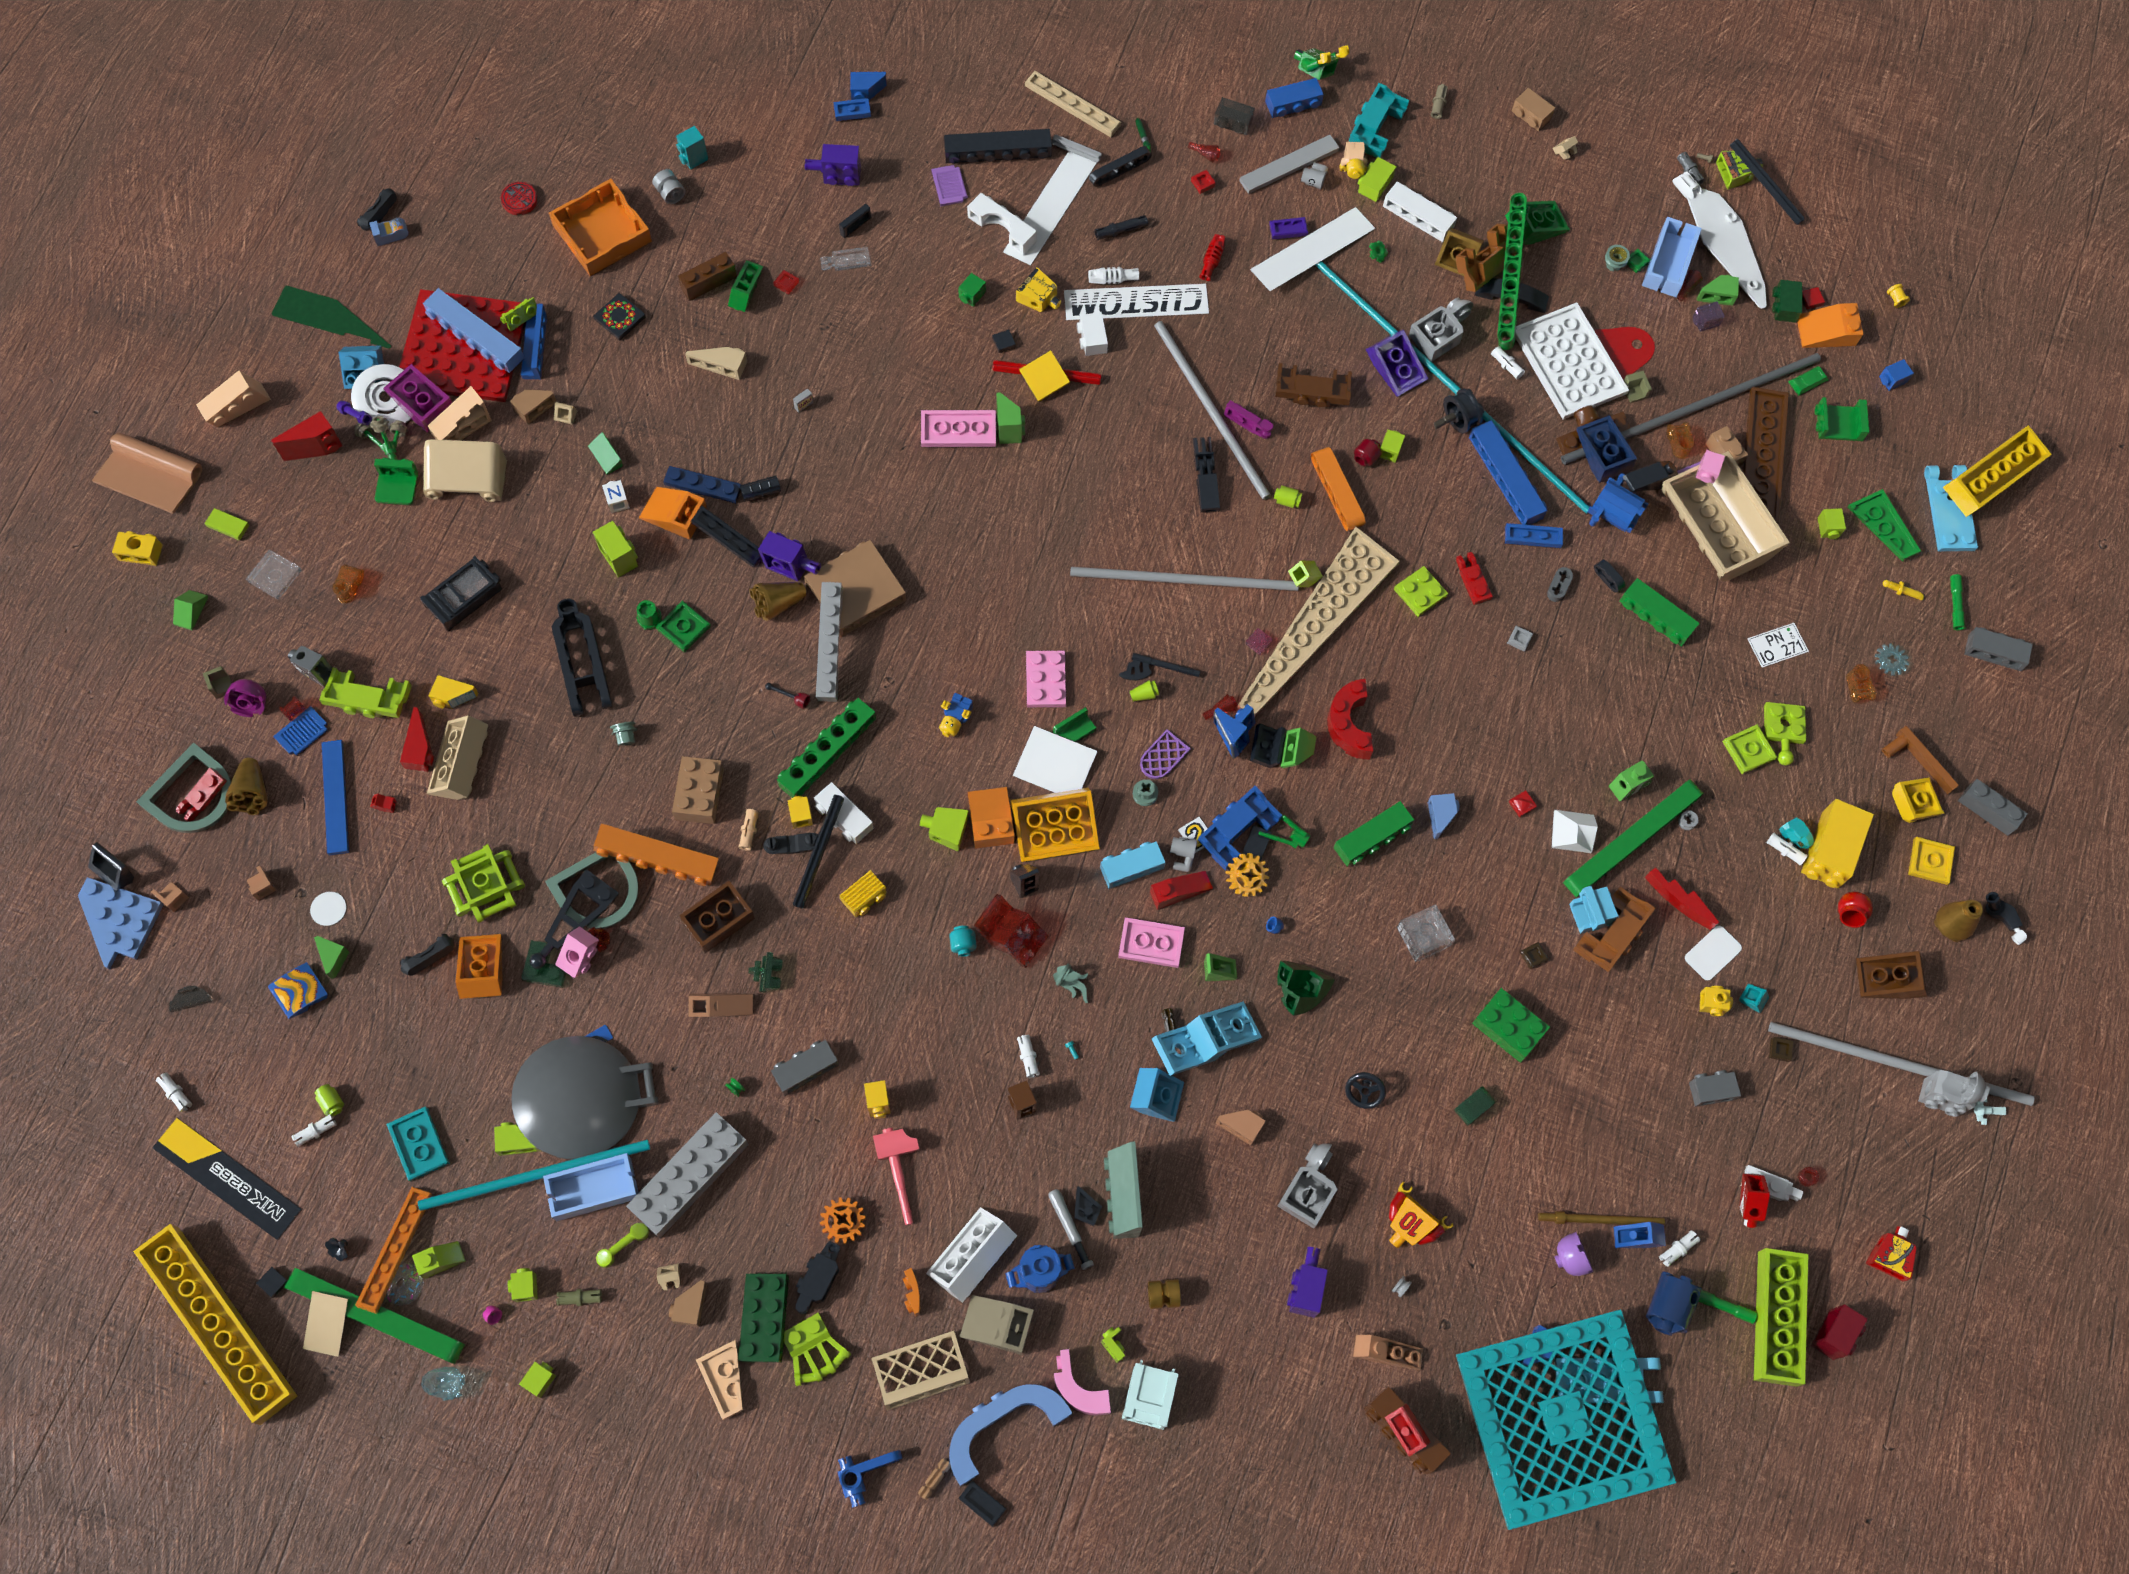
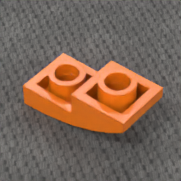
M912 1268L904 1271L906 1277L903 1278V1282L907 1290L912 1289V1292L906 1294L907 1301L904 1303L909 1314L914 1312L915 1317L920 1315V1294Z

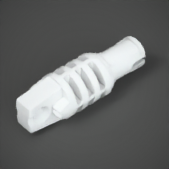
M1107 267V269L1089 270L1088 278L1089 283L1106 284L1107 282L1111 284L1112 282L1116 284V282L1121 283L1126 280H1139L1138 268L1122 269L1117 267L1116 269L1112 267L1110 269V267Z

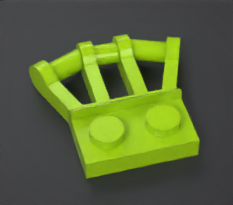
M819 1313L784 1332V1343L793 1358L796 1386H801V1383L822 1381L824 1376L836 1373L837 1368L845 1358H849L852 1355L830 1336ZM826 1341L839 1351L832 1362L822 1345ZM816 1347L826 1363V1366L819 1370L809 1353L810 1350ZM803 1354L813 1373H800L799 1357Z

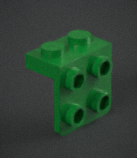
M375 458L374 466L379 474L375 501L384 504H413L419 473L414 462L409 459Z

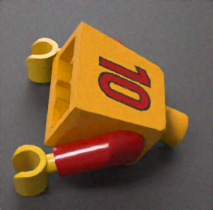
M1402 1182L1390 1203L1389 1219L1392 1222L1390 1227L1396 1232L1389 1241L1397 1248H1400L1405 1241H1408L1411 1245L1416 1243L1424 1245L1436 1241L1446 1230L1453 1227V1223L1446 1226L1444 1220L1447 1216L1440 1220L1433 1216L1409 1195L1412 1191V1186L1406 1191L1402 1188L1405 1182Z

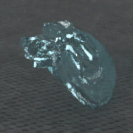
M453 1367L437 1368L428 1371L422 1377L421 1386L429 1395L442 1398L443 1401L453 1400L462 1396L459 1391L461 1386L465 1384V1376Z

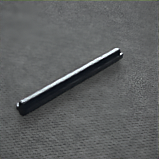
M1739 139L1734 140L1730 147L1795 224H1800L1805 219L1803 214Z
M833 795L793 901V906L797 908H804L844 802V798L840 795Z

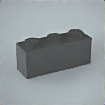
M1976 627L1968 635L1964 655L2022 671L2029 664L2033 644L2023 639L2008 637L2003 633H1994L1986 628Z
M1978 779L1973 781L1958 799V802L2007 836L2020 826L2028 814Z
M819 1040L810 1045V1049L805 1052L799 1051L795 1053L789 1061L777 1063L771 1072L782 1093L786 1096L839 1066V1063L827 1041L821 1042Z

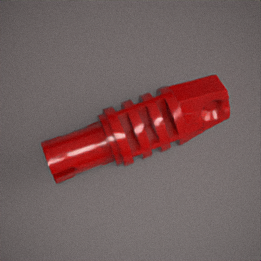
M1215 234L1208 246L1203 259L1204 266L1199 275L1202 280L1206 278V281H1210L1214 268L1219 265L1226 241L1223 235Z

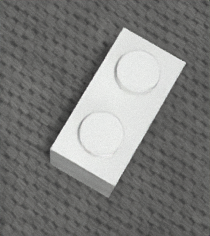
M1102 312L1080 315L1077 331L1078 334L1081 333L1082 335L1080 347L1084 349L1085 356L1107 353L1108 342Z

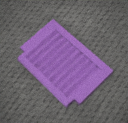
M954 165L931 169L940 206L962 203L963 199L968 198L960 167L955 168Z

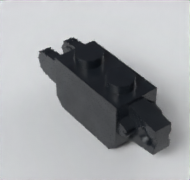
M831 1241L826 1244L820 1254L817 1253L815 1257L811 1256L806 1266L808 1268L806 1275H802L796 1285L800 1296L795 1309L800 1314L809 1312L808 1310L813 1302L817 1304L824 1302L839 1273L836 1260L841 1247Z

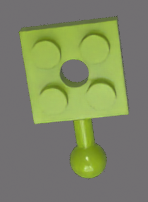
M1766 702L1764 705L1765 737L1770 741L1781 742L1782 751L1778 754V761L1784 766L1790 765L1794 760V755L1790 751V743L1804 744L1806 741L1805 706ZM1780 720H1787L1789 722V726H1783Z

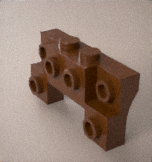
M1279 363L1275 397L1293 399V403H1298L1299 405H1316L1317 407H1330V403L1349 405L1352 371H1348L1347 375H1340L1334 369L1332 378L1296 375L1297 365H1293V369L1282 368L1283 363Z

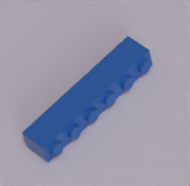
M1491 420L1472 428L1469 439L1521 524L1531 525L1542 520L1547 512V506L1539 498L1535 486L1531 485L1527 473L1520 467L1518 458L1510 451L1508 442L1502 438L1498 426L1494 425Z

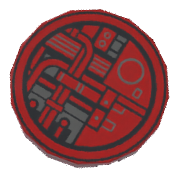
M518 181L511 183L501 192L502 206L512 215L527 214L537 205L536 191L526 182Z

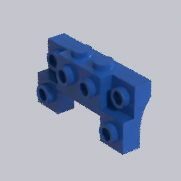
M1256 786L1250 789L1237 802L1233 801L1226 808L1227 811L1223 815H1217L1212 821L1213 824L1198 838V841L1212 854L1211 857L1224 870L1229 868L1228 863H1234V857L1239 858L1240 853L1231 844L1255 821L1265 830L1269 831L1282 818V814L1266 799Z

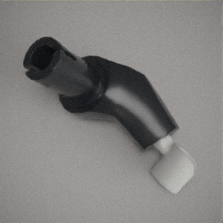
M1988 893L1986 895V912L1992 918L2002 921L2009 931L2014 930L2016 933L2012 936V939L2017 945H2020L2026 940L2027 935L2023 930H2020L2023 924L2016 909L2012 905L2000 900L1998 893Z

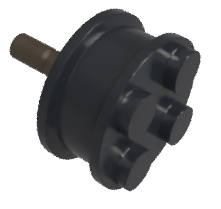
M1462 388L1457 391L1456 395H1449L1444 398L1443 406L1446 416L1437 420L1434 423V427L1436 430L1450 422L1455 430L1464 434L1469 431L1471 426L1477 427L1482 424L1484 408L1478 403L1471 389Z

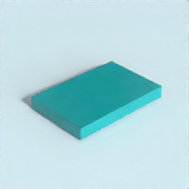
M425 1106L386 1124L408 1181L411 1182L450 1164L428 1107Z

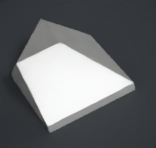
M1554 810L1552 848L1591 853L1598 828L1594 815Z

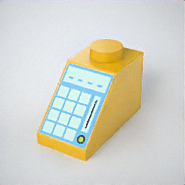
M437 675L429 697L434 706L442 709L444 707L452 709L476 698L479 693L473 685Z

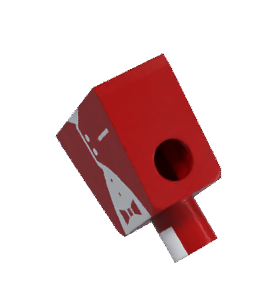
M1743 1173L1740 1210L1743 1219H1745L1744 1225L1749 1228L1757 1227V1222L1765 1221L1770 1192L1764 1175Z

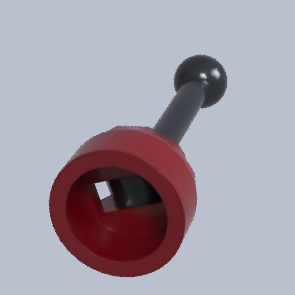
M766 683L765 685L767 690H774L793 698L795 705L799 708L806 709L810 702V695L800 692L793 695L774 687L772 683Z

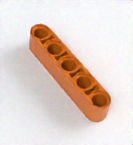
M1326 447L1312 452L1311 461L1344 529L1349 531L1355 527L1358 528L1365 525L1364 514L1331 448Z

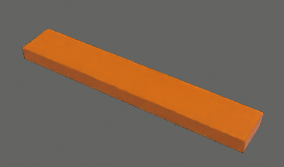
M411 1187L359 1296L356 1307L375 1314L378 1313L426 1211L419 1210L418 1200L430 1198L433 1196L432 1193Z

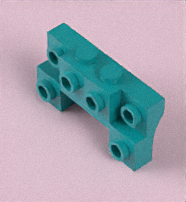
M1378 83L1369 101H1365L1363 104L1362 114H1358L1356 117L1355 127L1350 134L1349 142H1364V153L1381 158L1387 147L1388 139L1377 134L1388 115L1400 120L1402 119L1410 100L1395 94L1386 85Z

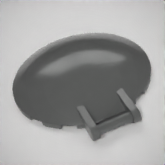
M570 1036L551 1041L528 1057L515 1078L512 1089V1110L516 1124L532 1145L542 1152L557 1156V1158L576 1159L609 1150L628 1133L638 1108L659 1104L658 1097L655 1096L652 1070H654L653 1063L631 1065L627 1058L615 1047L592 1037ZM638 1073H644L647 1098L641 1099Z

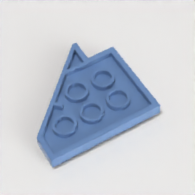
M88 877L78 894L104 967L110 969L117 954L137 960L164 904L124 889L116 891L109 884Z

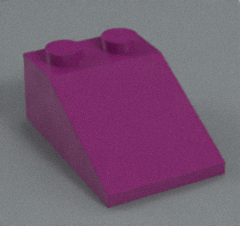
M412 364L383 388L409 417L427 433L430 431L428 425L452 404L450 397Z

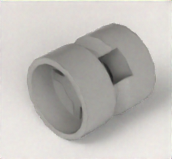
M670 169L658 172L653 178L652 183L667 204H675L684 197L685 188Z

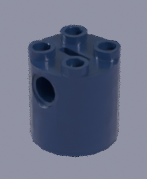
M1662 1271L1646 1317L1657 1331L1669 1336L1677 1332H1688L1702 1291L1701 1287L1692 1284V1279L1685 1276H1680L1679 1279L1668 1272Z

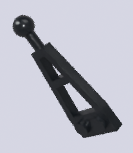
M586 869L573 885L544 939L547 944L540 953H535L530 957V965L534 969L543 968L546 965V957L554 948L559 950L563 947L567 934L559 941L553 938L562 921L573 928L571 931L579 926L585 929L611 906L619 896V893ZM578 891H581L600 906L578 924L567 916L566 913Z

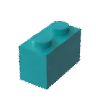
M695 126L676 136L678 142L676 147L680 152L679 159L683 165L686 164L691 170L708 160L704 137Z

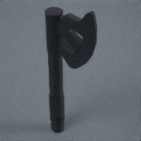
M1134 652L1132 655L1133 661L1128 663L1127 670L1119 673V676L1123 679L1140 680L1152 673L1149 665H1154L1190 676L1199 677L1200 675L1199 670ZM1140 663H1143V672H1140ZM1134 667L1135 674L1131 675V670Z

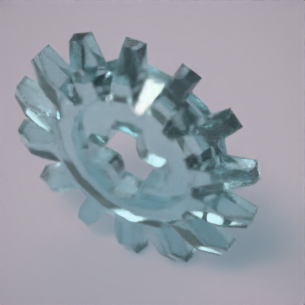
M1892 643L1889 644V648L1884 644L1882 645L1884 650L1881 648L1877 649L1881 654H1875V657L1879 658L1875 663L1881 664L1879 669L1884 668L1885 674L1891 671V675L1894 676L1895 671H1897L1901 675V669L1907 670L1905 665L1909 666V662L1904 659H1909V656H1902L1905 650L1899 652V645L1894 649ZM1894 655V658L1897 659V661H1895L1894 663H1890L1891 660L1887 657Z

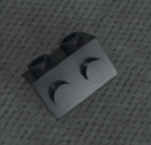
M1261 723L1257 724L1250 761L1268 768L1280 764L1286 728L1274 729Z

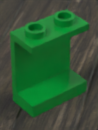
M1822 397L1820 402L1816 404V431L1818 432L1819 439L1863 441L1868 435L1867 400L1859 399L1854 407L1827 405L1826 397Z

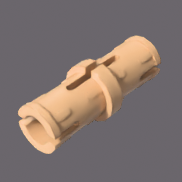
M746 810L744 825L741 826L742 835L738 846L741 850H751L753 836L757 832L755 828L759 815L757 810Z

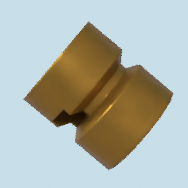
M1178 1279L1166 1280L1165 1283H1162L1160 1280L1148 1281L1150 1309H1160L1164 1305L1168 1308L1180 1307Z

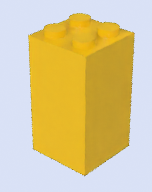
M1835 799L1821 814L1813 837L1814 844L1809 848L1801 873L1812 880L1822 881L1831 888L1841 887L1853 876L1874 814Z

